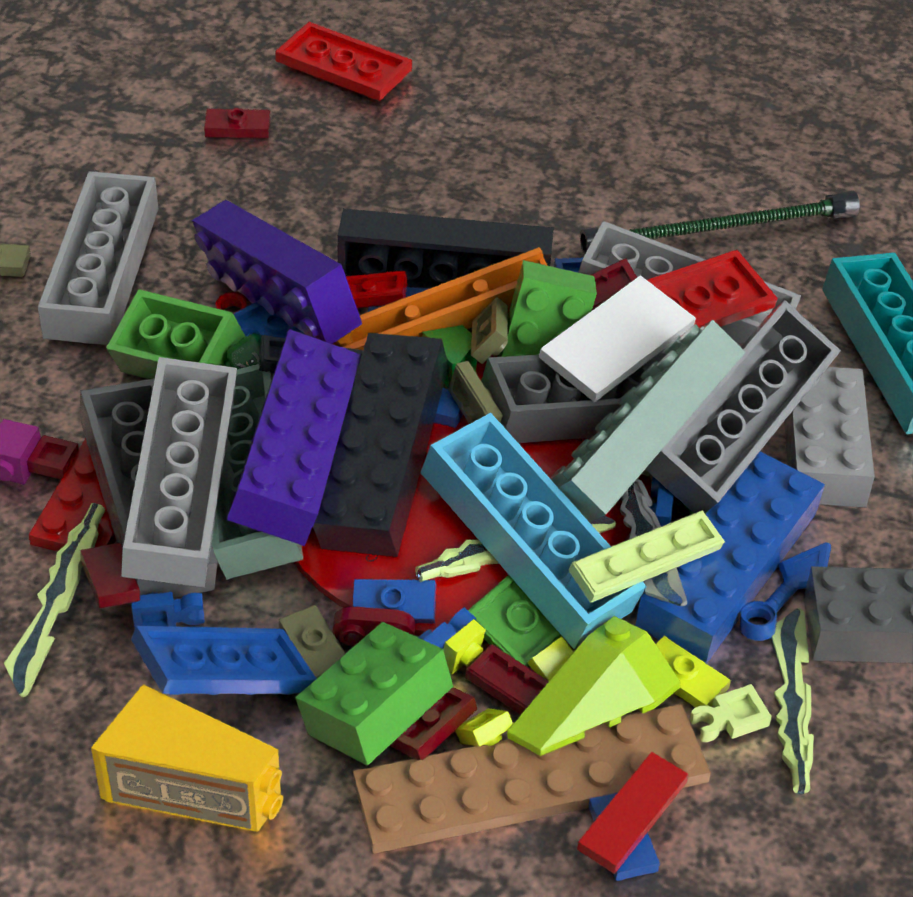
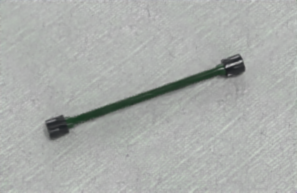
M846 191L826 195L825 200H820L818 203L684 221L682 223H671L670 225L663 224L662 226L635 228L629 231L650 239H658L815 215L832 217L833 219L857 217L860 211V203L855 191ZM599 227L582 229L580 231V245L584 256Z

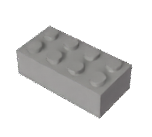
M827 367L784 421L787 465L825 484L820 505L866 508L875 475L863 370Z

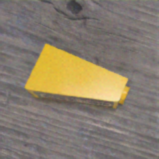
M144 684L91 747L100 798L107 802L258 832L267 819H273L283 803V795H281L280 788L282 771L279 769L277 748Z

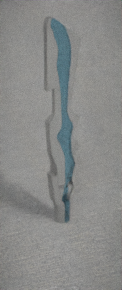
M637 478L620 498L622 501L620 512L625 517L623 520L624 525L631 529L629 539L661 527L656 514L649 508V506H652V500L642 481ZM677 568L644 581L647 586L645 589L646 595L677 606H685L687 604V598Z

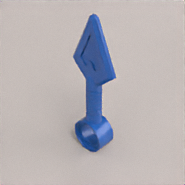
M828 542L822 543L779 562L778 567L784 582L765 602H749L741 609L740 631L745 637L755 641H763L774 636L777 612L798 589L806 588L811 566L828 567L831 544ZM752 617H762L768 620V623L756 625L748 620Z

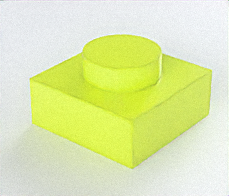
M474 619L445 642L444 654L451 675L463 665L469 667L483 653L481 646L486 629Z
M488 708L462 723L455 732L461 744L479 747L483 744L493 746L502 740L501 734L509 730L513 722L508 711Z

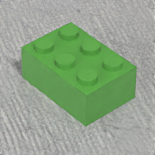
M523 260L508 313V342L497 357L539 355L540 349L590 313L597 295L595 276Z
M138 289L106 349L121 372L154 379L159 357L225 366L224 362L228 360V349L246 336L233 312Z
M382 622L295 698L308 735L369 765L453 687V683L442 648Z

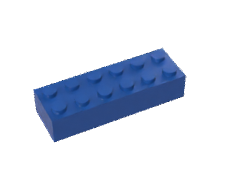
M760 451L719 503L706 513L708 519L725 541L721 549L676 567L687 598V604L681 606L682 600L669 587L667 574L665 572L659 574L653 583L656 589L669 602L644 593L640 599L635 626L647 631L649 635L658 640L663 636L667 637L707 664L740 619L742 607L755 599L778 567L779 562H782L815 517L825 484Z

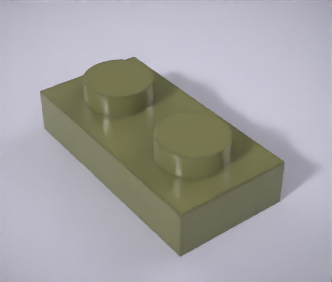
M498 297L472 320L471 356L481 364L491 355L495 357L500 354L508 342V305Z

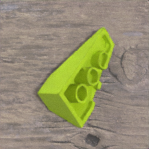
M613 616L586 637L507 731V738L542 756L585 738V731L603 723L608 727H612L621 723L622 715L637 709L642 714L655 709L680 688V680L647 631Z

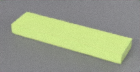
M702 510L574 561L568 571L589 602L592 603L720 550L725 541Z

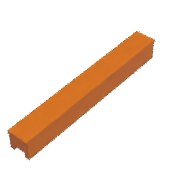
M538 247L361 314L362 324L334 342L333 345L364 350L368 333L422 337L423 331L463 325L468 329L472 327V320L496 297L508 305L509 313L523 260L547 265L543 252Z

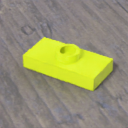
M663 636L656 643V646L680 680V688L674 693L695 708L703 705L712 707L714 696L723 694L729 689L731 682L729 678L667 637Z

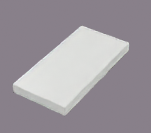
M640 275L540 349L539 358L593 402H596L664 350L677 336H682L694 325L696 318Z

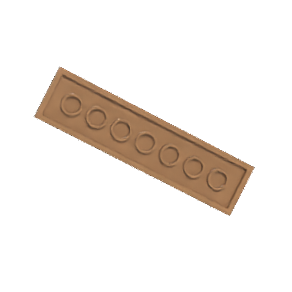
M682 704L650 710L643 714L640 712L621 716V723L612 727H608L605 723L585 731V738L542 756L508 739L499 741L493 746L483 744L480 747L473 746L429 755L424 760H417L415 758L353 771V782L372 853L376 854L589 808L590 798L618 793L651 752H654L689 774L687 783L683 788L709 783L711 772Z

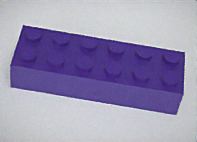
M226 199L192 220L197 232L194 238L200 249L206 254L208 259L206 267L210 275L216 281L221 280L226 283L232 291H238L245 295L251 303L256 302L263 306L269 314H276L290 327L295 326L306 335L333 344L362 324L340 263Z
M289 329L227 517L228 521L305 546L319 512L361 354Z

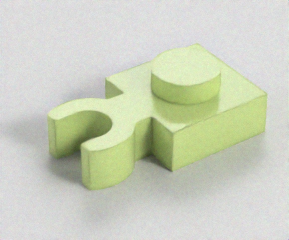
M751 684L714 696L712 707L703 705L694 708L691 711L690 723L692 725L699 722L708 723L709 726L701 728L700 740L702 742H709L716 739L719 732L725 729L733 739L768 727L772 716Z

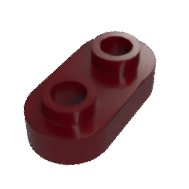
M350 606L341 608L335 613L332 632L335 638L343 644L355 646L382 622L415 636L416 622L409 613L401 610Z

